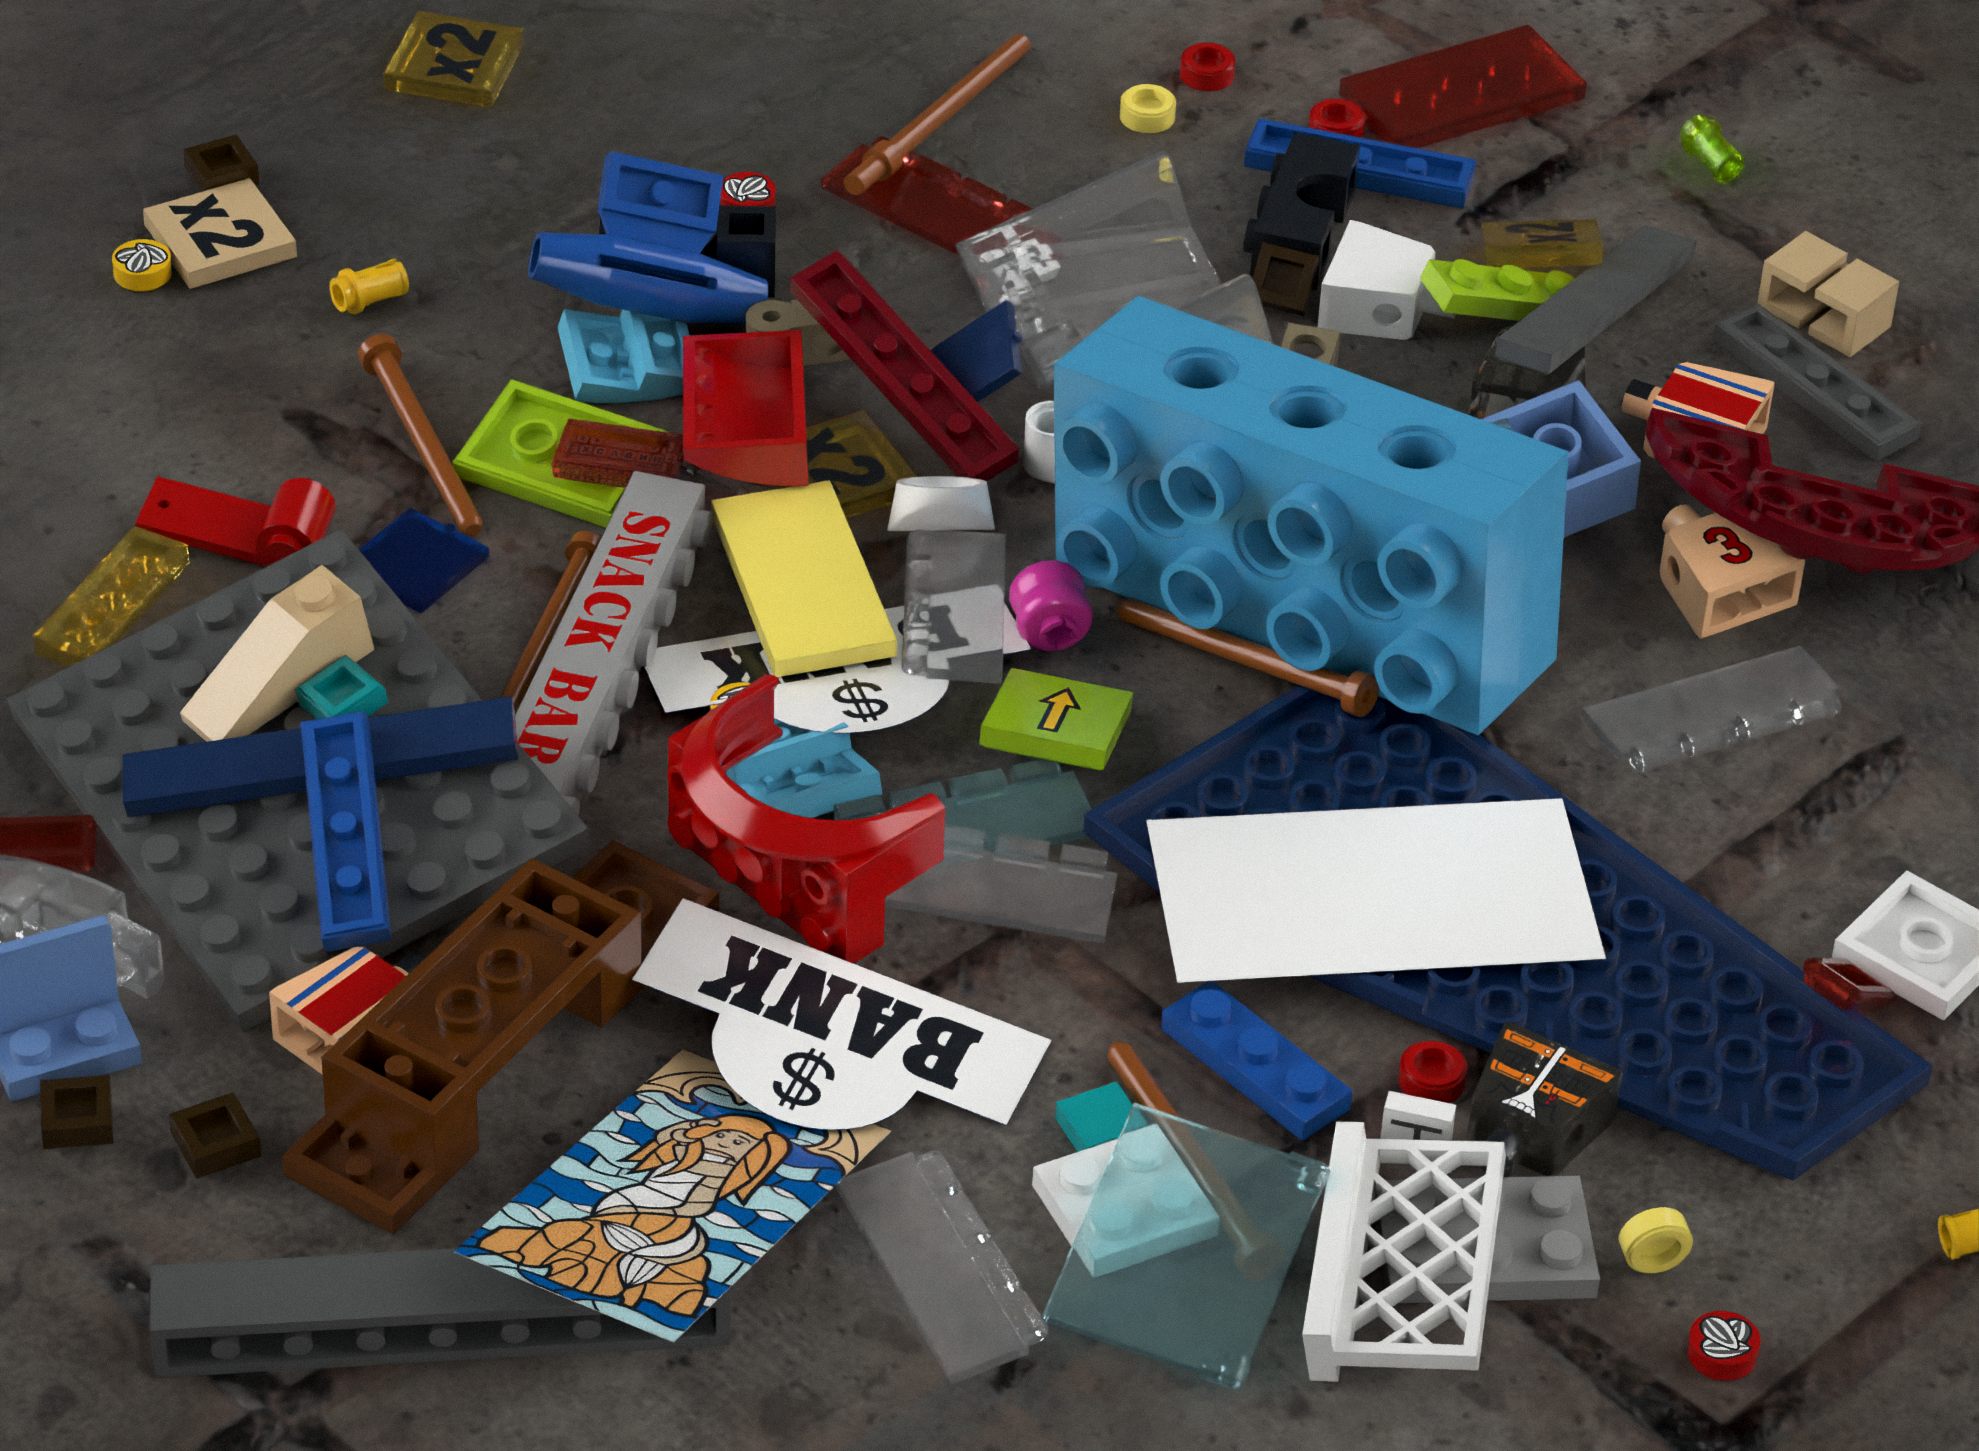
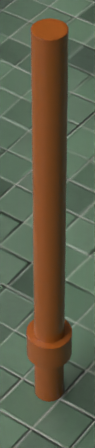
M1015 34L889 141L882 140L876 143L863 155L862 163L845 177L844 186L846 190L852 195H860L874 182L884 181L901 168L903 158L1027 54L1031 48L1029 39L1023 34Z

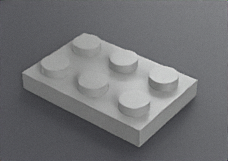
M1580 1175L1503 1177L1487 1301L1597 1298L1600 1276ZM1456 1178L1452 1180L1464 1189L1479 1178ZM1386 1180V1181H1387L1392 1187H1395L1396 1185H1398L1399 1183H1401V1182L1404 1181V1180ZM1432 1184L1408 1201L1425 1215L1449 1198ZM1392 1210L1376 1221L1377 1233L1387 1240L1410 1223L1396 1210ZM1463 1211L1439 1228L1457 1242L1478 1228L1479 1224ZM1424 1237L1401 1252V1254L1418 1268L1442 1251ZM1474 1252L1473 1254H1471V1256H1472L1474 1259H1475V1254H1476V1252ZM1387 1262L1382 1265L1386 1288L1402 1278ZM1456 1264L1432 1280V1282L1449 1296L1472 1281V1277ZM1417 1290L1399 1303H1430V1301Z

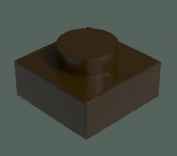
M237 134L183 149L185 168L201 192L248 178L255 185L259 184L258 165Z
M1262 242L1247 297L1248 302L1305 316L1320 262L1319 256Z
M110 1075L40 1080L43 1149L114 1144Z
M234 1092L169 1114L170 1132L196 1179L261 1157L260 1137Z

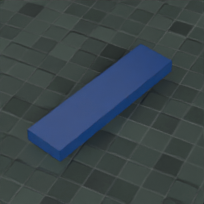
M1266 119L1257 120L1245 150L1244 167L1271 172L1277 152L1286 153L1294 132L1360 145L1356 188L1464 209L1475 177L1477 160Z
M362 711L300 722L320 931L325 952L392 941L370 726L366 712Z

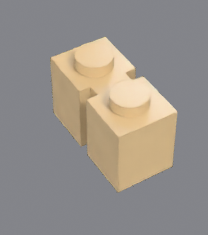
M1804 231L1764 260L1757 303L1777 318L1797 329L1804 326L1829 306L1832 307L1831 310L1809 325L1808 335L1844 355L1852 357L1891 327L1899 281L1859 259H1855L1850 264L1846 263L1848 253Z

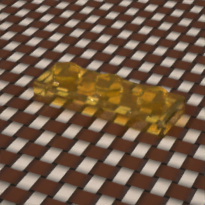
M133 526L33 635L35 655L70 667L117 643L189 564L187 544Z

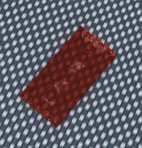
M1528 24L1341 78L1339 95L1344 100L1356 104L1363 110L1365 123L1383 142L1420 148L1585 99L1587 82Z

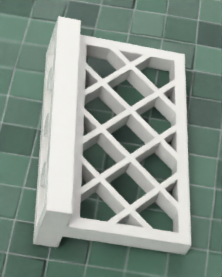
M1336 1122L1302 1333L1310 1381L1338 1382L1340 1366L1478 1370L1506 1159L1504 1142L1366 1139L1364 1122ZM1380 1163L1410 1164L1418 1171L1395 1187H1392L1379 1175ZM1461 1165L1487 1166L1486 1174L1464 1189L1447 1176V1174ZM1433 1184L1449 1199L1424 1215L1408 1200ZM1392 1210H1396L1410 1224L1385 1240L1371 1228V1224ZM1464 1211L1479 1224V1227L1455 1242L1439 1227ZM1426 1237L1442 1252L1416 1268L1401 1252ZM1474 1252H1476L1475 1259L1471 1256ZM1387 1262L1402 1278L1377 1294L1363 1281V1277ZM1457 1264L1472 1277V1281L1448 1296L1432 1280ZM1418 1290L1434 1306L1408 1322L1393 1306ZM1469 1305L1467 1313L1464 1308ZM1378 1316L1395 1331L1380 1342L1354 1341L1355 1331ZM1448 1319H1451L1465 1332L1463 1345L1433 1344L1424 1335Z

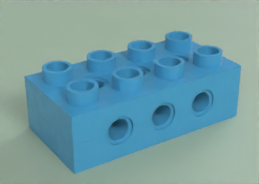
M1138 295L1054 363L1056 560L1069 563L1077 569L1087 586L1105 588L1127 598H1133L1172 612L1180 621L1198 629L1214 627L1272 648L1285 662L1295 668L1314 671L1325 667L1350 676L1357 670L1373 674L1379 686V697L1391 701L1404 711L1416 714L1422 713L1479 735L1557 658L1569 451Z

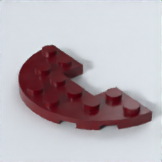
M1652 408L1645 426L1647 440L1655 459L1669 475L1702 504L1739 527L1779 544L1782 551L1798 559L1817 557L1841 563L1845 568L1853 572L1866 574L1872 572L1873 569L1905 571L1939 568L1966 559L1979 550V486L1884 463L1876 482L1877 490L1773 466L1768 435Z

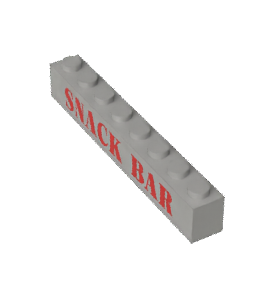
M638 471L633 472L516 712L518 744L578 816L580 810L579 800L583 792L591 793L596 785L600 767V755L603 749L612 750L616 742L619 730V715L622 708L630 709L634 704L639 684V672L642 666L650 667L653 663L658 643V631L661 626L668 627L672 622L676 608L679 586L687 587L691 581L695 565V552L698 547L705 548L709 542L713 527L712 511L705 510L704 484Z

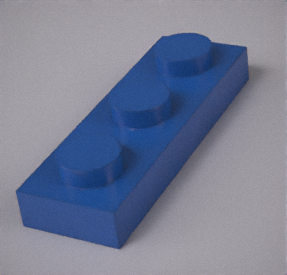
M1207 981L1162 1010L1161 1030L1301 1141H1304L1351 1109L1353 1093L1351 1088L1214 981Z

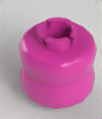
M1057 560L1040 561L1018 573L1011 583L1009 602L1016 614V627L1021 638L1026 640L1035 649L1044 651L1066 649L1084 638L1091 628L1093 610L1085 595V583L1080 572L1069 563Z

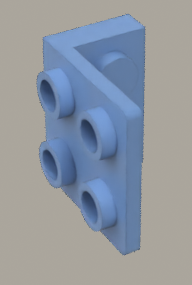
M97 916L0 944V1080L10 1102L40 1094V1080L106 1075L142 1064L140 1043L118 997L112 930L106 916Z

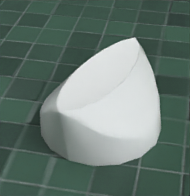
M922 476L897 480L887 531L995 530L987 481L955 476Z

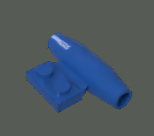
M613 151L605 156L597 210L606 235L538 232L529 258L528 274L532 280L597 305L684 323L746 325V312L758 302L767 300L768 282L766 279L700 254L716 232L724 175Z

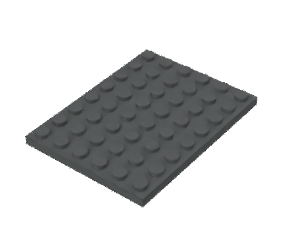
M342 529L6 699L13 719L243 1032L271 1018L269 996L271 990L351 949L346 948L325 952L321 940L307 791L128 818L123 804V754L206 742L183 722L180 714L181 710L268 601L321 565L356 592L362 600L375 650L356 663L385 687L389 702L367 718L483 701ZM297 702L249 735L301 728L300 722L315 720V718ZM518 742L517 760L375 781L392 941L358 947H365L382 959L481 906L531 858L549 867H553L592 846L588 827Z

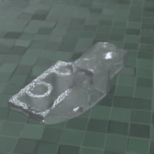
M0 854V944L103 915L107 917L112 930L117 986H124L148 999L165 983L160 936L127 918L124 892L65 868Z

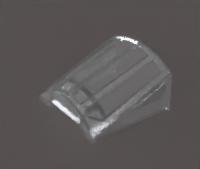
M1166 151L1157 152L955 244L986 312L1005 300L1014 305L1017 331L1023 336L1019 343L1022 375L1035 390L1054 388V363L1138 295L1273 344L1253 278L1248 274H1243L1223 283L1191 226L1171 157Z

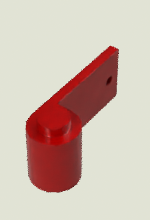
M157 476L135 522L134 532L269 566L324 538L336 511V503L327 488L316 481L306 478H294L285 481L280 485L272 505L269 506Z

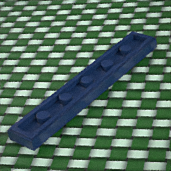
M511 696L368 718L375 781L518 759L515 710ZM301 728L123 754V804L128 818L307 791Z

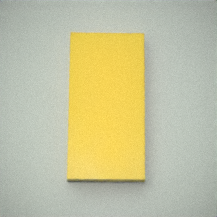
M830 480L810 483L809 486H792L711 500L713 522L773 674L776 677L897 656V638Z

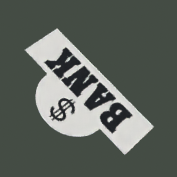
M998 590L884 609L897 638L896 657L777 677L779 678V684L774 690V718L785 724L816 732H824L843 722L849 727L831 733H860L889 728L922 715L940 701L949 685L947 664L1028 651L1031 648L1028 642L1021 638L1016 627V621ZM757 631L659 647L656 649L652 665L645 667L665 713L721 704L727 699L710 702L712 695L719 688L731 683H752L764 674L774 675Z
M684 898L632 979L648 987L718 1013L719 1016L712 1033V1051L715 1063L728 1085L743 1100L761 1112L778 1120L806 1128L845 1130L877 1123L903 1108L916 1091L1007 1125L1052 1041Z

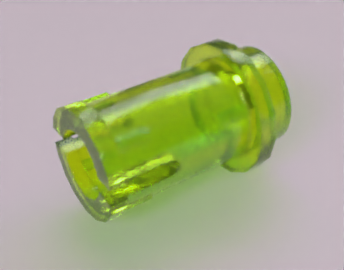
M1705 115L1692 117L1683 125L1680 131L1681 146L1684 152L1689 156L1697 157L1718 183H1727L1737 178L1745 167L1743 162L1745 157L1721 134V124L1715 118L1706 117Z

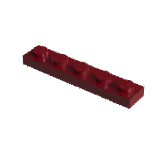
M838 249L790 278V292L957 477L989 481L1019 462L1020 448Z

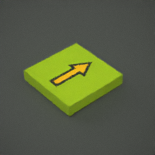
M1011 668L981 725L979 745L990 749L1088 769L1104 770L1131 713L1134 692Z

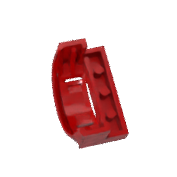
M764 674L703 717L668 737L667 824L669 833L682 848L692 850L715 868L723 880L728 883H734L755 899L768 915L779 918L800 934L811 948L855 964L884 945L885 897L943 861L945 806L935 794L929 793L879 815L852 820H822L802 817L775 809L748 795L744 789L726 775V771L778 740L783 735V730L774 724V690L779 684V678L775 675Z

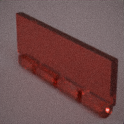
M880 136L874 142L871 143V147H873L879 141H889L890 139L885 136ZM861 144L821 179L822 189L981 267L983 266L977 259L981 246L1027 226L1041 243L1044 240V230L1048 224V216L1015 199L1007 202L1005 194L970 177L962 180L961 173L924 155L917 158L914 150L903 158L901 168L887 180L874 182L860 195L850 194L844 186V179L862 163L863 155L871 148L865 144Z

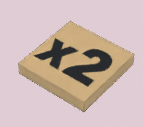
M250 178L143 209L145 227L155 241L164 244L169 249L171 263L189 289L297 257L296 240Z

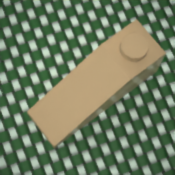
M321 565L271 598L181 710L180 714L183 722L206 742L248 736L297 703L295 689L345 655L355 663L375 649L361 597L326 567Z

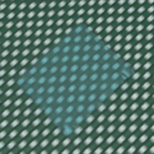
M1134 1103L1042 1314L1043 1321L1201 1375L1202 1379L1234 1390L1241 1389L1315 1205L1326 1184L1330 1168L1323 1162L1294 1152L1288 1154Z

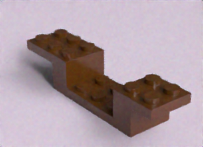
M611 840L573 878L531 858L321 1057L325 1115L282 1155L283 1175L394 1235L479 1151L477 1092L563 1008L603 1028L645 986L632 979L681 900L684 898L719 912V892L614 840Z

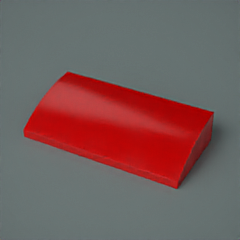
M802 330L683 336V454L685 461L706 471L740 481L763 485L809 486Z

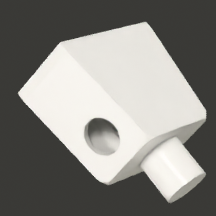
M1350 220L1322 282L1318 328L1340 331V333L1407 340L1413 337L1423 312L1454 319L1456 314L1444 313L1420 279L1428 260H1435L1436 252L1430 245L1359 221Z

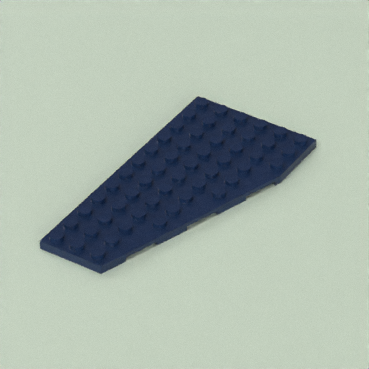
M1298 685L1084 814L1083 833L1160 893L1146 820L1562 798L1606 959L1309 975L1308 977L1502 1058L1506 1049L1525 1055L1535 1061L1529 1070L1539 1073L1549 1057L1503 1038L1507 1029L1554 1050L1558 1046L1567 1049L1566 1055L1610 1073L1614 1077L1606 1083L1558 1062L1552 1071L1558 1074L1554 1076L1551 1072L1548 1078L1558 1081L1562 1073L1577 1078L1591 1085L1585 1092L1588 1095L1790 1180H1795L1929 1084L1933 1065L1480 734H1473L1422 713L1416 714L1404 711L1391 701L1379 696L1372 710L1366 716L1357 717L1343 711L1341 700ZM1508 1051L1503 1059L1511 1062L1516 1054ZM1518 1055L1513 1063L1518 1064L1523 1057ZM1524 1058L1520 1066L1527 1068L1532 1061ZM1539 1064L1540 1068H1535L1534 1065ZM1563 1075L1559 1082L1566 1085L1572 1078ZM1573 1079L1569 1087L1573 1088L1578 1081ZM1580 1082L1576 1090L1583 1092L1588 1086Z

